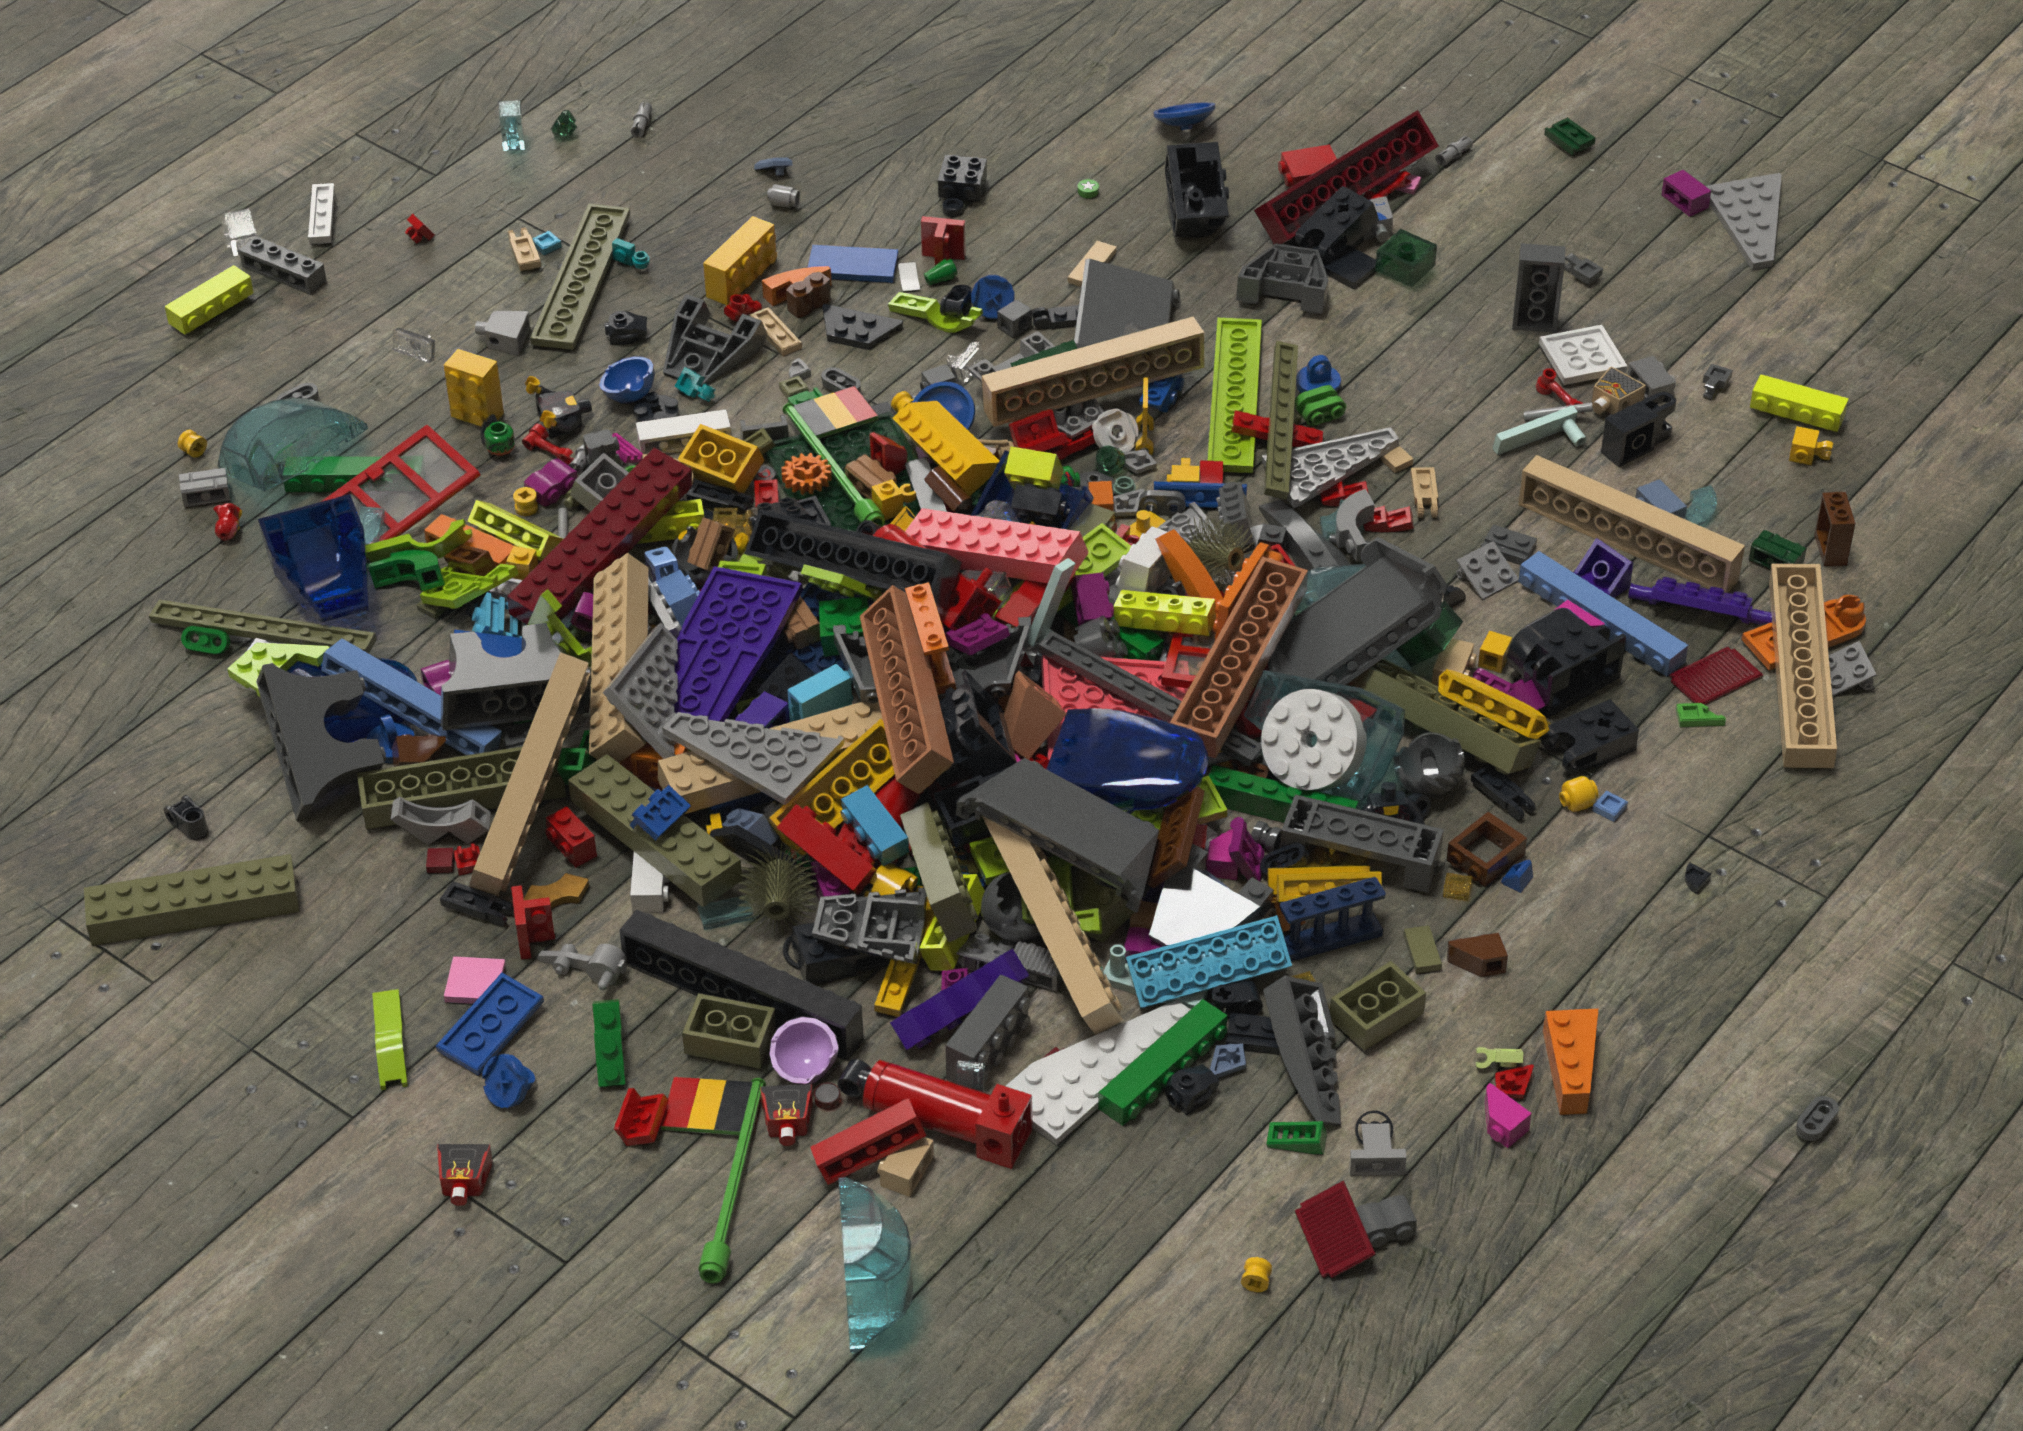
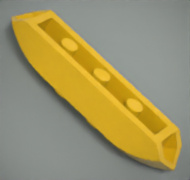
M1446 669L1439 676L1438 692L1441 695L1528 738L1538 739L1549 731L1546 717L1530 705L1475 678L1453 670Z

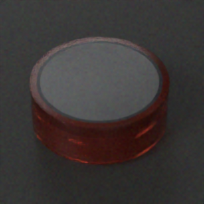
M822 1083L814 1090V1102L821 1109H833L841 1102V1091L836 1084Z

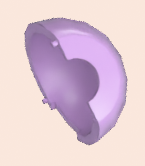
M800 1017L790 1020L778 1028L771 1039L770 1058L772 1067L782 1078L794 1084L807 1085L817 1082L830 1069L838 1055V1044L835 1034L827 1024L815 1018Z

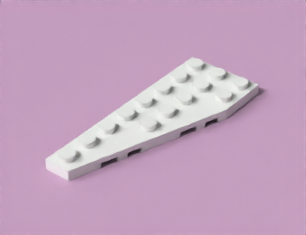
M1175 1000L1031 1063L1009 1082L1006 1087L1032 1095L1033 1129L1057 1145L1098 1109V1092L1191 1009Z

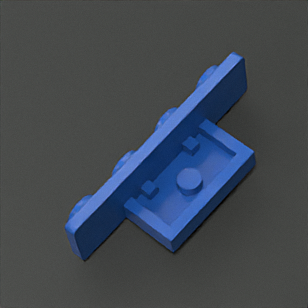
M1182 374L1148 383V407L1167 413L1171 404L1174 405L1176 402L1177 392L1183 389L1184 378H1182ZM1143 394L1139 400L1140 405H1143Z

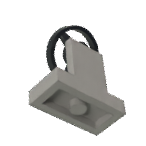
M1376 1110L1362 1114L1355 1124V1135L1363 1145V1150H1350V1176L1405 1175L1406 1149H1392L1393 1124L1390 1118L1385 1113ZM1371 1113L1380 1114L1386 1118L1382 1123L1377 1121L1367 1123L1361 1119ZM1359 1124L1361 1125V1130H1362V1140H1361V1138H1360V1136H1359V1133H1358V1125H1359Z

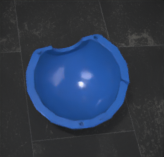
M634 356L622 359L605 369V373L598 385L608 398L619 403L631 404L641 400L649 393L655 378L654 366L651 360L645 357Z

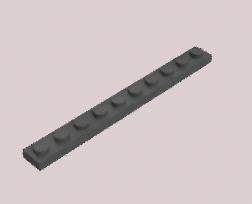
M1050 631L1038 646L1037 651L1168 723H1170L1182 702L1053 631ZM1231 729L1220 751L1250 767L1262 752V745Z

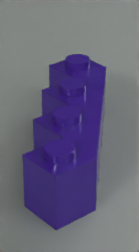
M1011 949L985 966L970 973L952 986L940 991L922 1004L910 1009L890 1022L906 1050L915 1045L920 1049L931 1042L930 1036L945 1027L951 1030L961 1024L962 1020L960 1018L973 1011L1000 974L1023 984L1022 980L1027 978L1029 974L1015 951Z

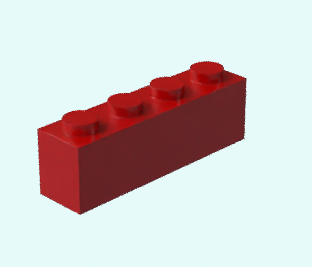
M1075 572V574L1073 575V577L1071 578V580L1069 581V583L1067 584V587H1066V589H1065V592H1066V590L1071 586L1070 584H1071V582H1072L1074 576L1076 575V572ZM1024 580L1023 585L1012 593L1004 607L998 609L995 620L1005 626L1006 624H1011V628H1015L1019 625L1018 617H1031L1032 626L1048 583Z
M796 804L776 828L854 893L859 895L877 871L873 867L875 861L864 852L861 856L854 851L856 846L846 837L840 840L834 834L837 830L826 821L823 824L819 823L815 819L818 815L808 806L802 809Z
M908 1098L810 1148L817 1167L827 1185L926 1137V1133Z

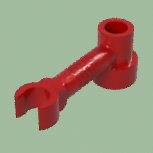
M1405 170L1401 171L1395 178V181L1377 193L1367 191L1363 197L1368 200L1385 197L1398 188L1407 187L1412 183V181L1407 179L1411 174Z
M1545 369L1542 376L1538 378L1535 387L1540 394L1549 395L1554 392L1566 406L1584 404L1581 401H1577V399H1573L1555 381L1556 372L1553 369Z
M535 424L529 430V434L522 439V444L528 450H532L537 446L557 456L558 459L567 465L574 459L570 457L573 451L569 448H559L546 441L549 434L540 424Z

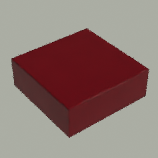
M428 848L426 860L427 873L452 872L453 848Z

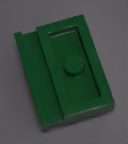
M1568 117L1552 124L1551 128L1546 127L1544 132L1546 137L1571 155H1574L1575 151L1580 152L1595 145L1596 137Z

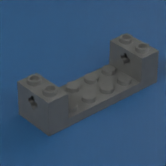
M1295 795L1281 830L1280 848L1293 843H1300L1309 852L1311 844L1405 866L1403 887L1429 893L1441 858L1444 829Z

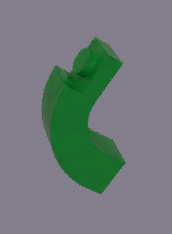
M399 551L391 553L390 558L368 564V570L375 588L405 580L418 581L422 591L445 585L438 559L435 554L429 551Z

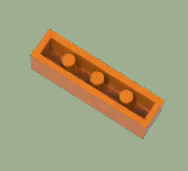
M441 514L424 530L426 543L436 541L448 531L451 522L457 520ZM465 524L463 530L471 529L473 536L463 545L489 551L496 567L500 564H506L513 548L512 544Z

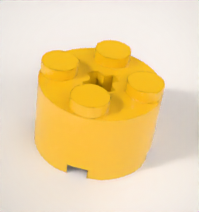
M892 863L885 866L881 865L870 881L873 884L871 892H879V895L895 894V890L906 889V893L916 892L914 888L918 882V877ZM868 891L865 892L864 897L868 896Z

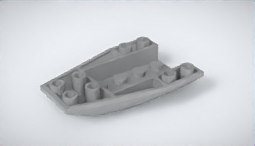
M1037 331L1020 341L1019 354L996 366L992 365L987 359H984L969 367L968 372L982 383V375L1011 368V363L1055 346ZM1095 398L1053 410L1059 432L1066 433L1067 438L1071 439L1091 429L1093 422L1104 412Z

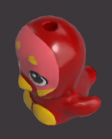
M233 503L217 505L213 509L219 518L215 524V535L221 540H230L235 536L237 530L240 529L239 519L242 516V510Z

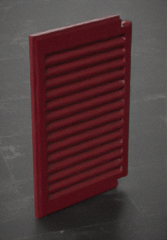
M1728 646L1670 674V678H1672L1671 683L1693 703H1702L1704 705L1763 677V674L1736 649L1731 650Z
M1344 1180L1300 1203L1301 1208L1295 1210L1322 1278H1326L1329 1275L1331 1278H1334L1376 1255Z

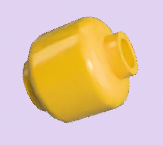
M1584 776L1564 782L1559 793L1561 804L1564 807L1567 806L1572 812L1592 807L1599 796L1595 782Z

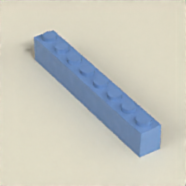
M1540 551L1520 565L1519 583L1557 607L1566 600L1576 604L1605 623L1610 629L1609 640L1625 634V650L1666 677L1686 662L1688 650L1686 643Z
M343 638L324 652L321 669L328 675H335L357 670L359 678L362 677L365 682L366 691L363 694L364 696L429 734L446 736L445 743L463 754L472 755L498 750L502 734L501 730L492 725L443 731L441 727V696Z

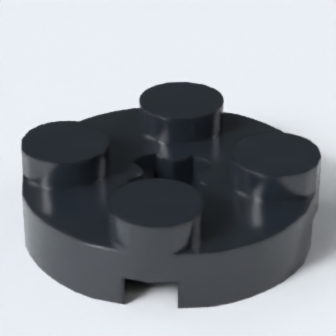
M649 392L645 395V398L639 400L634 406L635 419L637 422L678 417V401L669 396Z

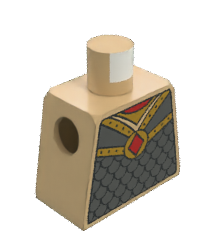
M1611 366L1594 386L1592 397L1593 411L1597 414H1602L1604 411L1615 414L1628 406L1644 400L1646 385Z

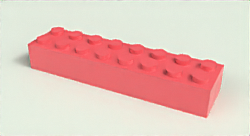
M923 508L905 531L927 549L947 553L961 561L960 570L982 573L985 568H988L993 572L992 575L1048 583L1054 567L1067 558L1076 563L1070 576V581L1089 553L1079 531Z

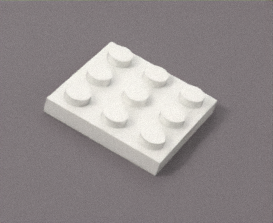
M1603 325L1540 336L1539 344L1563 385L1601 378L1611 366L1623 373H1627V364Z

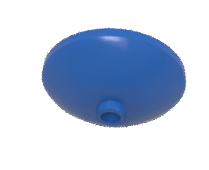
M1211 102L1188 103L1155 110L1153 116L1158 121L1167 125L1180 126V130L1192 129L1193 124L1205 120L1213 113L1216 107L1215 103Z
M937 382L921 390L913 400V402L938 401L968 431L973 425L975 419L974 401L968 391L956 383Z

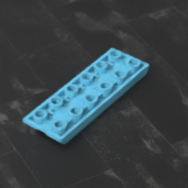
M1278 916L1126 957L1140 1008L1211 990L1218 985L1232 984L1292 967Z

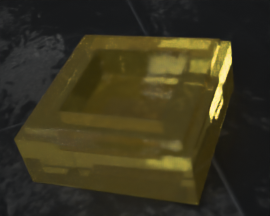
M1446 873L1443 897L1468 901L1472 876Z

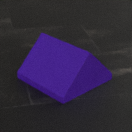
M1596 538L1573 573L1615 598L1630 588L1634 563Z

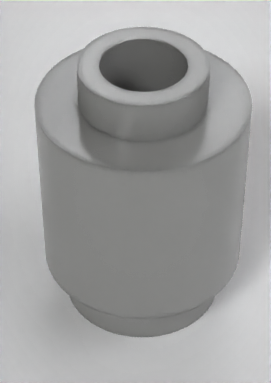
M774 184L772 188L768 189L767 200H770V204L773 206L797 207L800 200V191L795 190L794 187Z

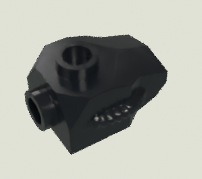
M616 311L611 314L609 322H605V335L609 336L610 345L633 344L635 341L644 338L647 335V317L627 311Z
M1203 1064L1193 1068H1184L1171 1076L1165 1086V1096L1172 1107H1178L1185 1115H1188L1207 1103L1208 1098L1217 1089L1220 1081Z

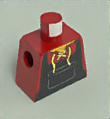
M812 1084L760 1087L762 1110L768 1135L770 1137H779L781 1145H793L796 1141V1136H805L808 1133L813 1107Z
M438 1144L439 1177L442 1194L451 1196L450 1201L453 1205L463 1206L467 1203L468 1196H479L484 1190L493 1163L490 1144Z

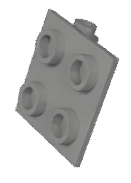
M1494 541L1456 560L1459 564L1458 570H1456L1458 578H1468L1481 599L1519 581Z
M1860 641L1829 655L1832 697L1858 684L1865 690H1870L1873 687V677L1877 676Z
M973 934L957 951L959 955L957 963L962 968L975 971L983 967L984 962L986 965L1011 949L1014 950L1016 945L1007 940L999 941L992 939L986 934Z

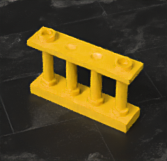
M1369 865L1268 868V887L1274 889L1273 894H1277V901L1284 902L1376 877L1382 886V873L1380 871L1370 872Z

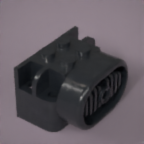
M1218 142L1167 145L1165 157L1166 204L1173 236H1208L1222 227L1226 218H1229L1227 206L1229 188L1224 185L1226 169L1222 168Z
M1558 608L1527 624L1515 635L1507 650V662L1510 667L1521 675L1524 683L1532 679L1545 703V706L1538 709V711L1546 718H1549L1620 678L1626 635L1621 634L1609 640L1610 629L1606 625H1600L1593 629L1570 609Z
M966 670L962 672L964 684L956 690L952 687L946 689V697L939 701L954 761L948 770L935 779L945 789L979 775L982 778L1017 763L1002 707Z

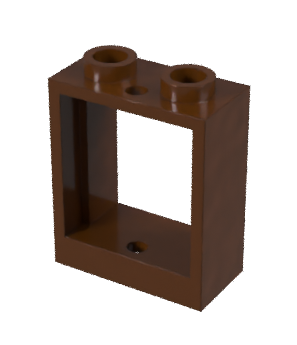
M1846 492L1822 493L1814 536L1823 566H1845L1848 563L1856 523Z
M1487 812L1448 843L1446 860L1452 866L1467 874L1472 880L1486 887L1525 856L1527 837L1490 812ZM1482 836L1502 849L1499 854L1487 863L1467 850L1470 845Z

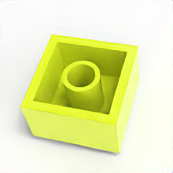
M1010 447L1004 473L1014 490L1016 485L1024 486L1025 483L1036 485L1039 489L1047 490L1048 487L1059 490L1064 469L1056 454Z

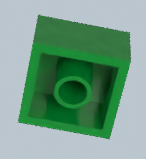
M855 597L819 602L820 639L824 657L840 655L834 643L833 626L845 625L848 635H853V631H858L859 637H864L860 615L869 608L868 598Z

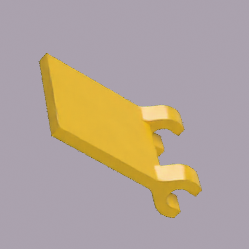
M1143 378V412L1136 418L1138 430H1140L1142 425V437L1136 442L1135 451L1147 448L1149 454L1152 455L1154 444L1147 437V424L1149 425V431H1152L1154 429V419L1148 414V378Z

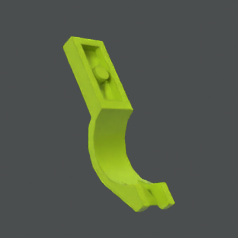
M899 292L888 303L889 311L925 318L937 329L950 333H955L972 326L974 321L983 314V309L971 307L969 314L962 318L951 314L942 316L937 299Z
M461 519L451 522L448 531L436 541L421 543L415 541L410 534H405L364 545V553L371 563L390 558L391 553L406 550L429 551L435 554L437 559H440L458 545L465 543L473 535L471 529L463 530L465 520Z
M399 989L372 993L381 1090H386V1081L401 1079L402 1087H408L402 1037L404 1036Z

